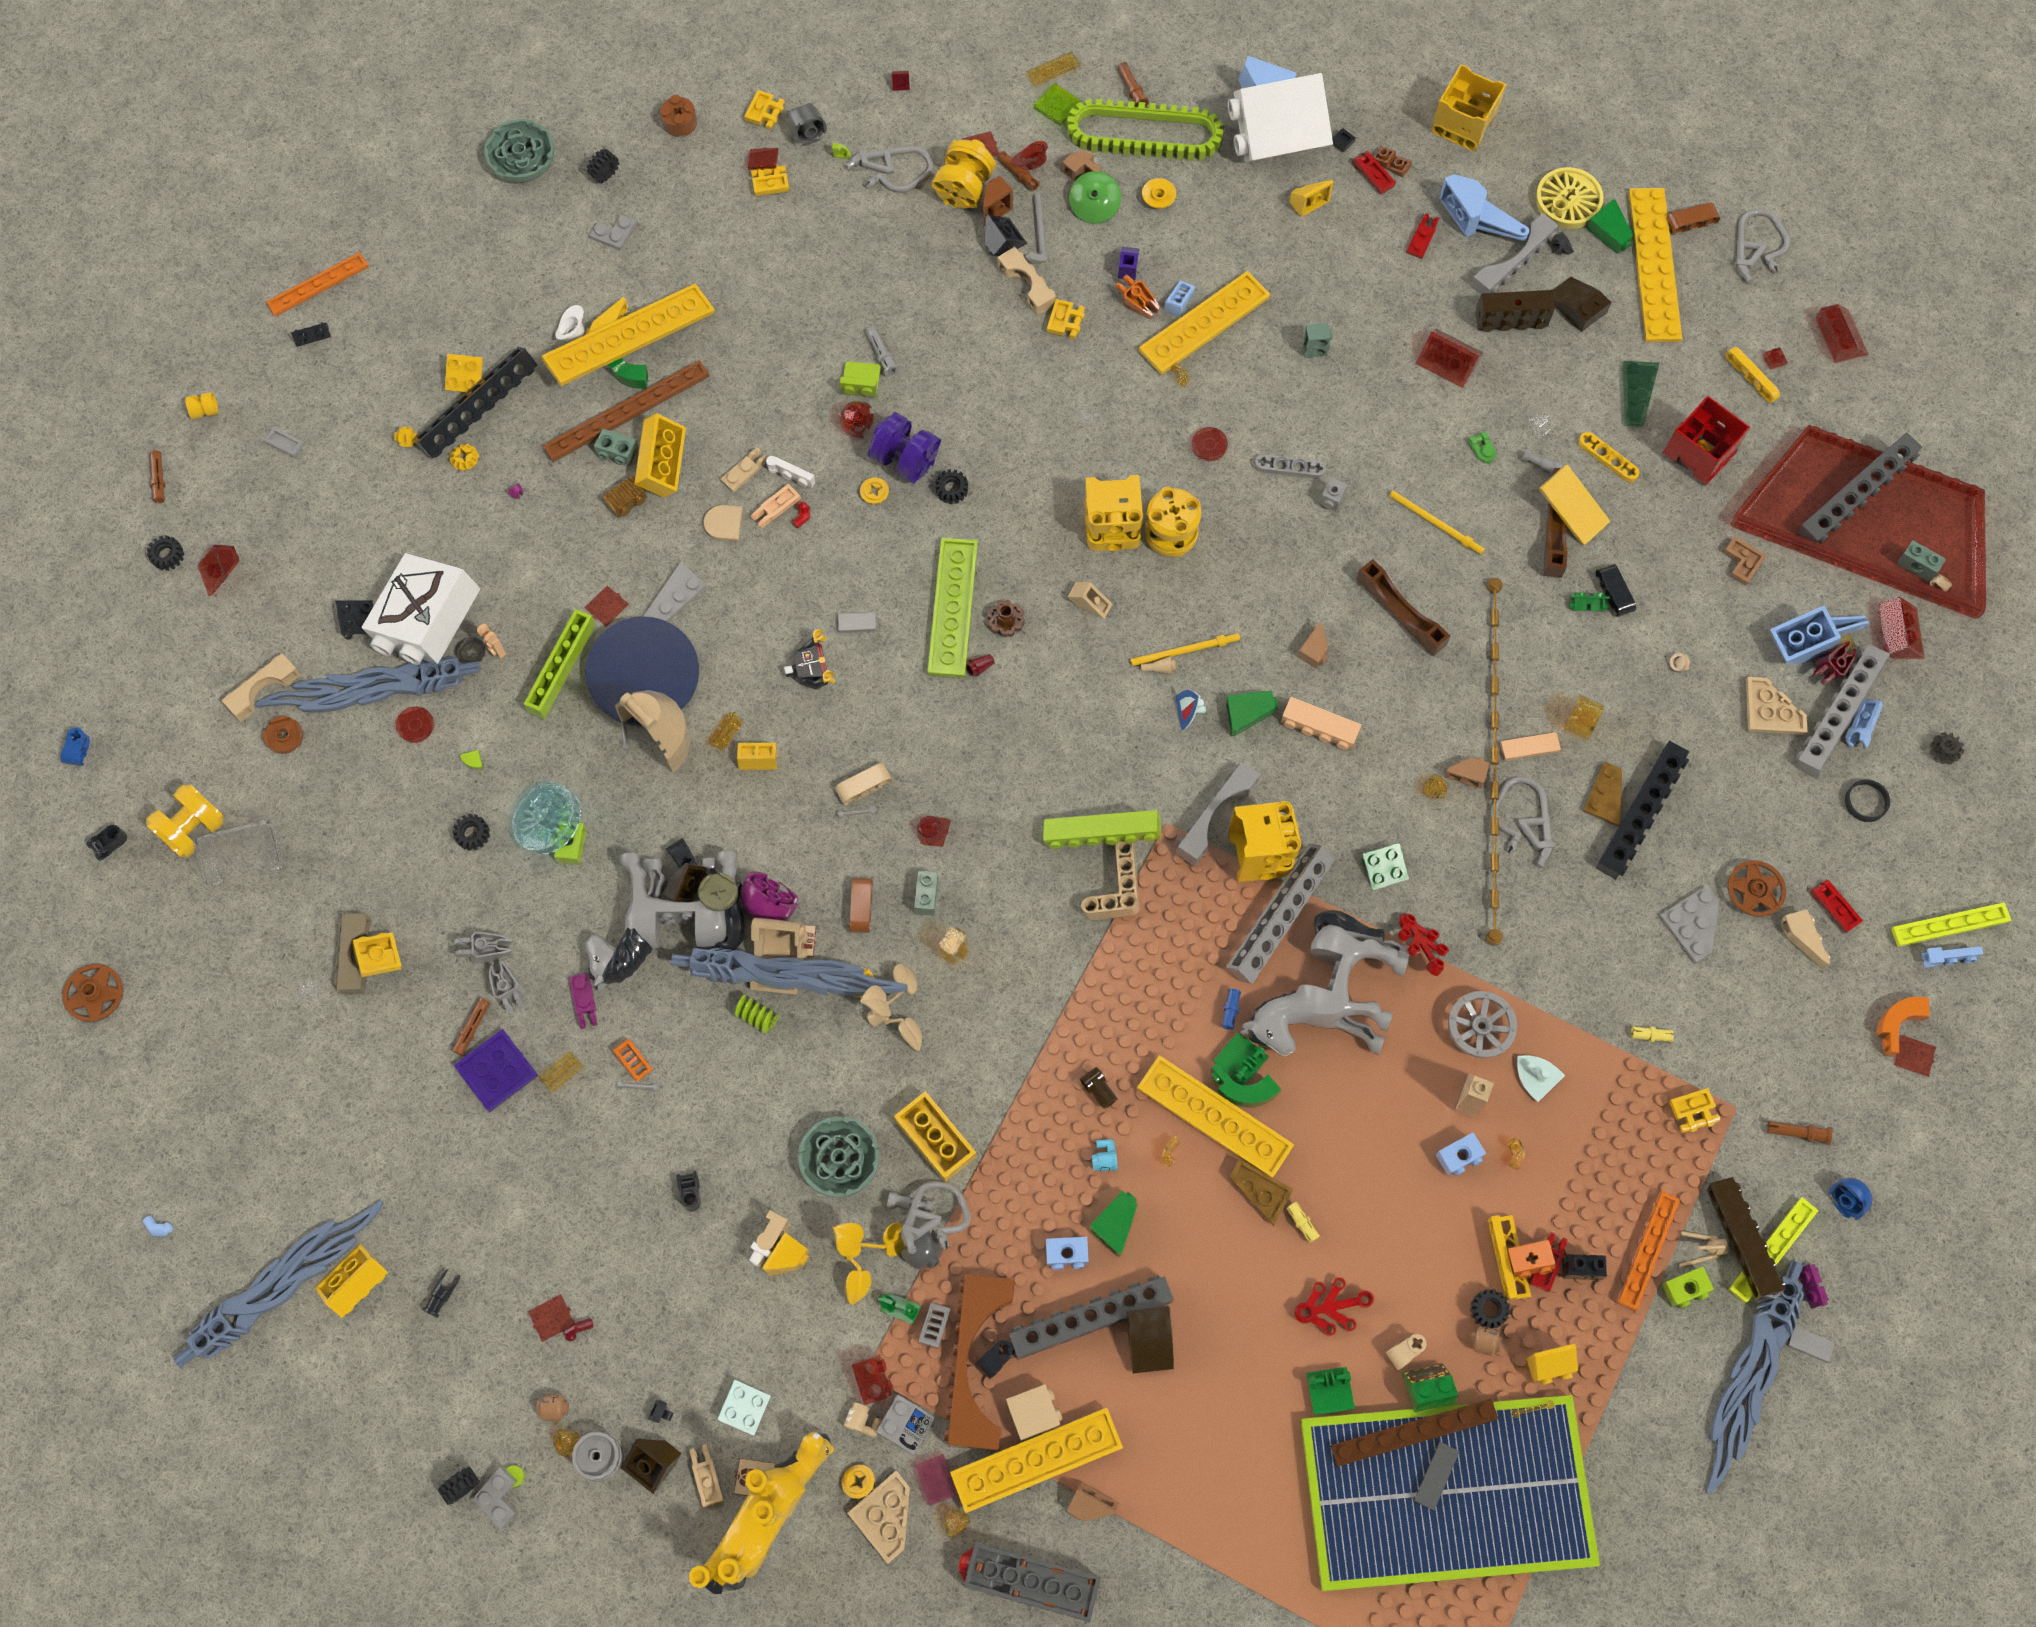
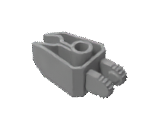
M475 931L471 938L455 939V945L470 946L469 950L455 951V956L471 957V961L474 963L497 960L510 955L512 949L498 947L501 945H511L510 938L499 934Z
M499 960L500 973L493 965L489 968L490 983L493 996L503 1003L506 1010L511 1014L514 1012L512 1001L516 1000L517 1005L520 1007L525 1006L522 996L526 989L514 971L503 961Z

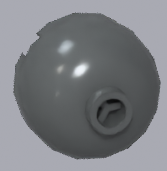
M933 1229L931 1233L928 1231L919 1239L914 1240V1246L917 1249L914 1254H910L906 1248L901 1253L911 1267L915 1269L929 1267V1269H932L939 1264L940 1261L938 1259L942 1255L943 1248H941L937 1239V1233Z

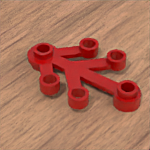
M1403 913L1399 918V925L1402 928L1398 933L1399 938L1407 941L1413 934V939L1407 951L1409 954L1417 956L1422 949L1429 960L1426 969L1430 974L1439 976L1444 970V962L1439 958H1435L1430 948L1442 957L1449 952V948L1443 943L1439 945L1434 943L1440 936L1437 930H1427L1417 923L1415 916Z
M1338 1277L1333 1281V1287L1323 1304L1314 1306L1319 1295H1322L1326 1290L1324 1283L1316 1282L1313 1285V1291L1307 1302L1296 1306L1294 1316L1298 1322L1303 1324L1311 1322L1321 1328L1325 1335L1332 1336L1336 1332V1326L1333 1323L1325 1322L1317 1316L1324 1313L1342 1324L1346 1331L1351 1332L1356 1328V1321L1345 1317L1336 1310L1354 1306L1368 1308L1374 1302L1373 1294L1363 1290L1357 1297L1334 1302L1338 1293L1346 1285L1345 1280ZM1336 1281H1341L1343 1286L1341 1288L1337 1287ZM1316 1285H1321L1323 1291H1316ZM1361 1297H1367L1368 1303H1362ZM1301 1310H1306L1308 1312V1316L1303 1317L1301 1315ZM1351 1321L1353 1328H1348L1346 1322ZM1327 1326L1333 1327L1332 1333L1326 1331Z

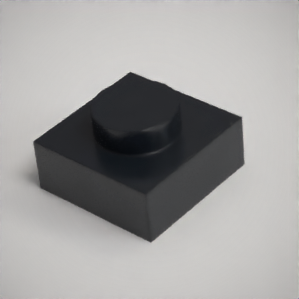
M1344 128L1332 137L1333 145L1343 152L1356 139Z

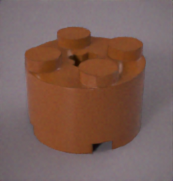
M672 95L670 99L663 103L660 114L663 126L668 134L675 137L687 136L695 130L697 117L694 105L690 100L679 95Z

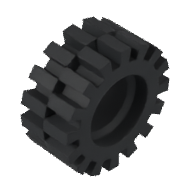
M601 149L600 152H596L595 156H592V160H589L590 164L587 165V172L598 183H604V181L612 177V174L616 173L615 170H618L619 159L609 150Z
M948 469V473L943 471L942 475H938V479L935 481V488L939 499H943L944 503L949 501V504H953L954 501L956 504L959 503V500L963 501L964 496L966 497L968 492L967 477L963 476L961 471L958 474L956 469H954V472ZM949 482H955L959 488L954 492H949L945 489V485Z
M165 535V539L162 536H159L160 540L153 539L155 543L150 542L149 546L151 548H147V556L152 564L162 571L163 569L169 571V567L175 569V564L179 566V560L183 561L184 559L182 557L184 556V549L174 537L171 536L170 538L168 535ZM163 549H172L169 557L160 558V552Z
M468 814L467 818L465 815L461 816L463 820L458 819V824L453 826L455 829L453 830V837L458 845L468 851H472V849L478 850L477 847L479 846L481 848L484 847V842L487 844V838H490V829L487 823L476 814L474 816ZM471 826L477 827L479 833L475 838L468 839L465 837L467 828Z
M1487 1289L1474 1297V1300L1471 1302L1470 1312H1472V1319L1475 1318L1477 1325L1497 1328L1507 1321L1510 1314V1303H1507L1506 1300L1508 1299L1506 1296H1502L1503 1293H1498L1494 1289ZM1491 1301L1497 1305L1498 1313L1496 1316L1488 1317L1484 1314L1482 1307L1485 1302Z
M467 1467L451 1476L449 1480H446L438 1488V1492L446 1504L451 1505L476 1488L480 1480L472 1468Z

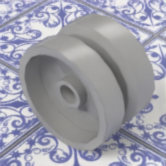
M591 1432L581 1437L575 1444L572 1462L576 1471L582 1477L595 1482L607 1481L620 1470L623 1462V1450L619 1442L608 1434ZM596 1453L600 1454V1458L598 1460H595L597 1458L595 1455Z

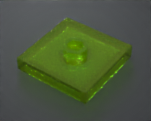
M1054 83L1034 104V109L1061 126L1068 119L1071 109H1075L1076 104L1082 102V100Z

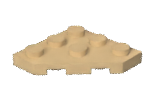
M1747 677L1748 732L1806 735L1807 715L1802 710L1799 711L1782 691L1779 692L1772 686V682L1768 678Z
M897 1470L847 1513L887 1564L905 1550L910 1487Z

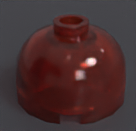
M852 401L845 405L839 415L842 429L848 435L863 438L862 434L866 427L869 431L873 423V414L870 413L869 409H872L871 405L861 401ZM856 426L862 428L865 426L861 431H855Z

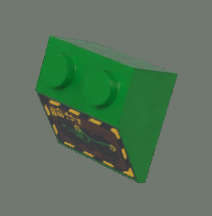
M1443 1363L1402 1372L1415 1413L1456 1403L1458 1392L1451 1373Z

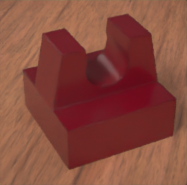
M892 71L893 91L910 90L909 71Z

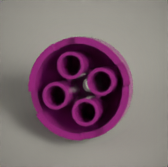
M750 872L740 888V901L745 910L753 918L783 921L789 919L798 906L797 895L781 882L777 883L772 879H768V875L765 873ZM779 884L783 885L788 890V893L782 890L778 892Z

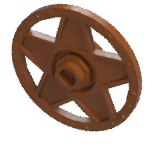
M1757 860L1743 862L1731 872L1728 878L1727 888L1731 901L1740 911L1754 917L1769 916L1779 910L1785 901V881L1781 874L1768 863ZM1747 866L1746 878H1734L1740 869ZM1759 866L1768 869L1774 875L1763 876ZM1780 885L1781 896L1778 902L1772 891ZM1733 889L1744 894L1742 904L1737 900ZM1759 903L1770 909L1765 912L1752 911Z
M101 964L84 966L74 972L67 980L63 990L64 1006L69 1014L84 1022L102 1020L118 1008L123 997L122 980L108 966ZM99 969L91 979L82 975V973L89 970ZM110 974L116 979L118 989L107 986ZM73 983L78 992L68 1000L69 990ZM115 1001L113 1005L102 1014L104 1002ZM86 1007L90 1017L80 1016L73 1010Z

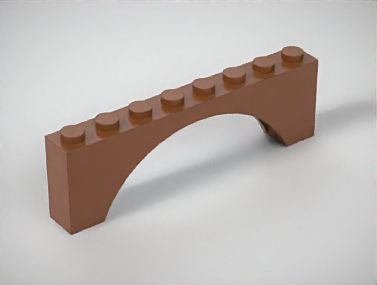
M965 1275V1280L960 1281V1292L963 1293V1300L958 1301L957 1313L961 1314V1320L956 1322L955 1334L959 1335L958 1343H954L953 1355L957 1356L956 1364H952L951 1377H955L954 1385H950L949 1398L953 1399L952 1407L948 1406L947 1419L950 1420V1428L945 1429L944 1441H948V1447L999 1451L1001 1428L990 1421L976 1404L969 1388L967 1361L971 1344L983 1323L996 1311L1013 1303L1015 1279Z

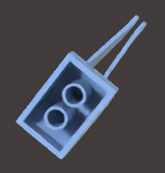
M1248 56L1241 69L1238 81L1242 88L1293 79L1296 76V72Z
M1455 174L1445 178L1439 198L1465 237L1475 234L1476 229L1521 241L1527 238L1529 228L1485 200L1487 191L1478 180Z
M1822 606L1770 629V633L1786 664L1789 665L1803 663L1824 654L1841 641V636L1866 628L1870 623L1865 621L1867 619L1865 615L1830 617L1826 607Z

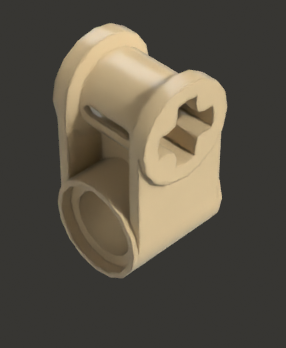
M1414 1334L1386 1352V1355L1396 1369L1399 1370L1426 1349V1339L1420 1334ZM1413 1340L1420 1342L1418 1345L1419 1349L1412 1347Z

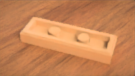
M1556 732L1500 742L1504 761L1560 752L1561 750Z

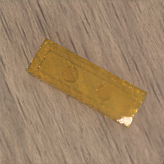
M1071 51L1028 70L1027 75L1036 87L1080 67V63Z

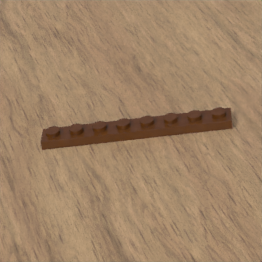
M1491 1398L1337 1443L1330 1447L1336 1466L1339 1467L1489 1423L1499 1418Z

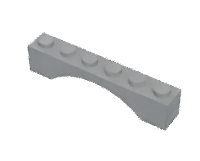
M1542 213L1531 223L1528 241L1520 253L1506 262L1482 268L1473 277L1471 286L1481 294L1497 293L1500 285H1506L1513 273L1518 274L1525 262L1529 263L1537 251L1540 253L1548 241L1552 242L1556 238L1559 225Z
M1243 762L1238 767L1234 766L1229 773L1230 778L1228 781L1224 780L1219 786V793L1212 795L1208 801L1209 806L1206 809L1203 808L1198 814L1197 818L1199 819L1197 822L1190 824L1185 838L1182 836L1178 840L1176 855L1196 866L1206 853L1208 847V826L1213 817L1228 803L1247 797L1258 783L1261 774Z

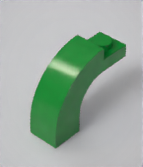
M622 358L608 364L611 374L621 384L636 389H647L648 370L646 365L629 364Z
M1219 1063L1215 1064L1210 1071L1213 1081L1217 1085L1221 1084L1217 1093L1240 1107L1264 1105L1277 1097L1281 1092L1280 1087L1269 1074L1258 1083L1246 1086L1233 1081Z

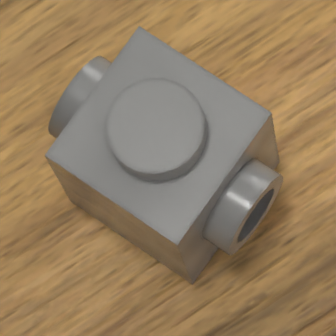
M1330 478L1322 494L1320 504L1327 509L1337 511L1346 493L1347 484Z

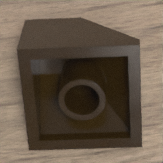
M689 863L684 864L667 881L665 894L674 901L693 902L707 867Z
M636 1439L621 1469L654 1494L674 1468L682 1453L665 1440Z

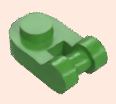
M1486 431L1480 432L1476 437L1471 436L1468 438L1470 446L1481 462L1488 464L1494 461L1496 450L1490 442ZM1480 442H1482V443L1484 444V445L1481 446V447L1478 445V443H1480Z

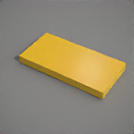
M1568 464L1564 465L1539 488L1582 545L1589 542L1610 522Z

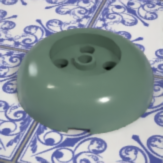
M516 119L507 121L493 130L494 133L485 142L484 154L489 167L497 176L510 182L523 183L540 177L548 170L554 157V143L549 131L544 126L535 124L532 120Z
M829 1117L819 1121L807 1131L799 1147L798 1160L802 1176L815 1191L825 1196L841 1198L860 1192L872 1181L879 1166L880 1154L876 1138L866 1125L850 1117ZM837 1141H842L844 1143V1146L842 1148H836L835 1143ZM856 1154L858 1160L851 1162L850 1156ZM823 1156L830 1158L827 1164L821 1162ZM839 1156L843 1157V1161L837 1162L836 1159ZM838 1169L844 1170L845 1173L842 1177L836 1176Z

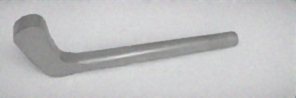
M1035 194L1033 197L1039 254L1029 252L1026 254V258L1032 263H1043L1047 260L1041 197L1040 194Z

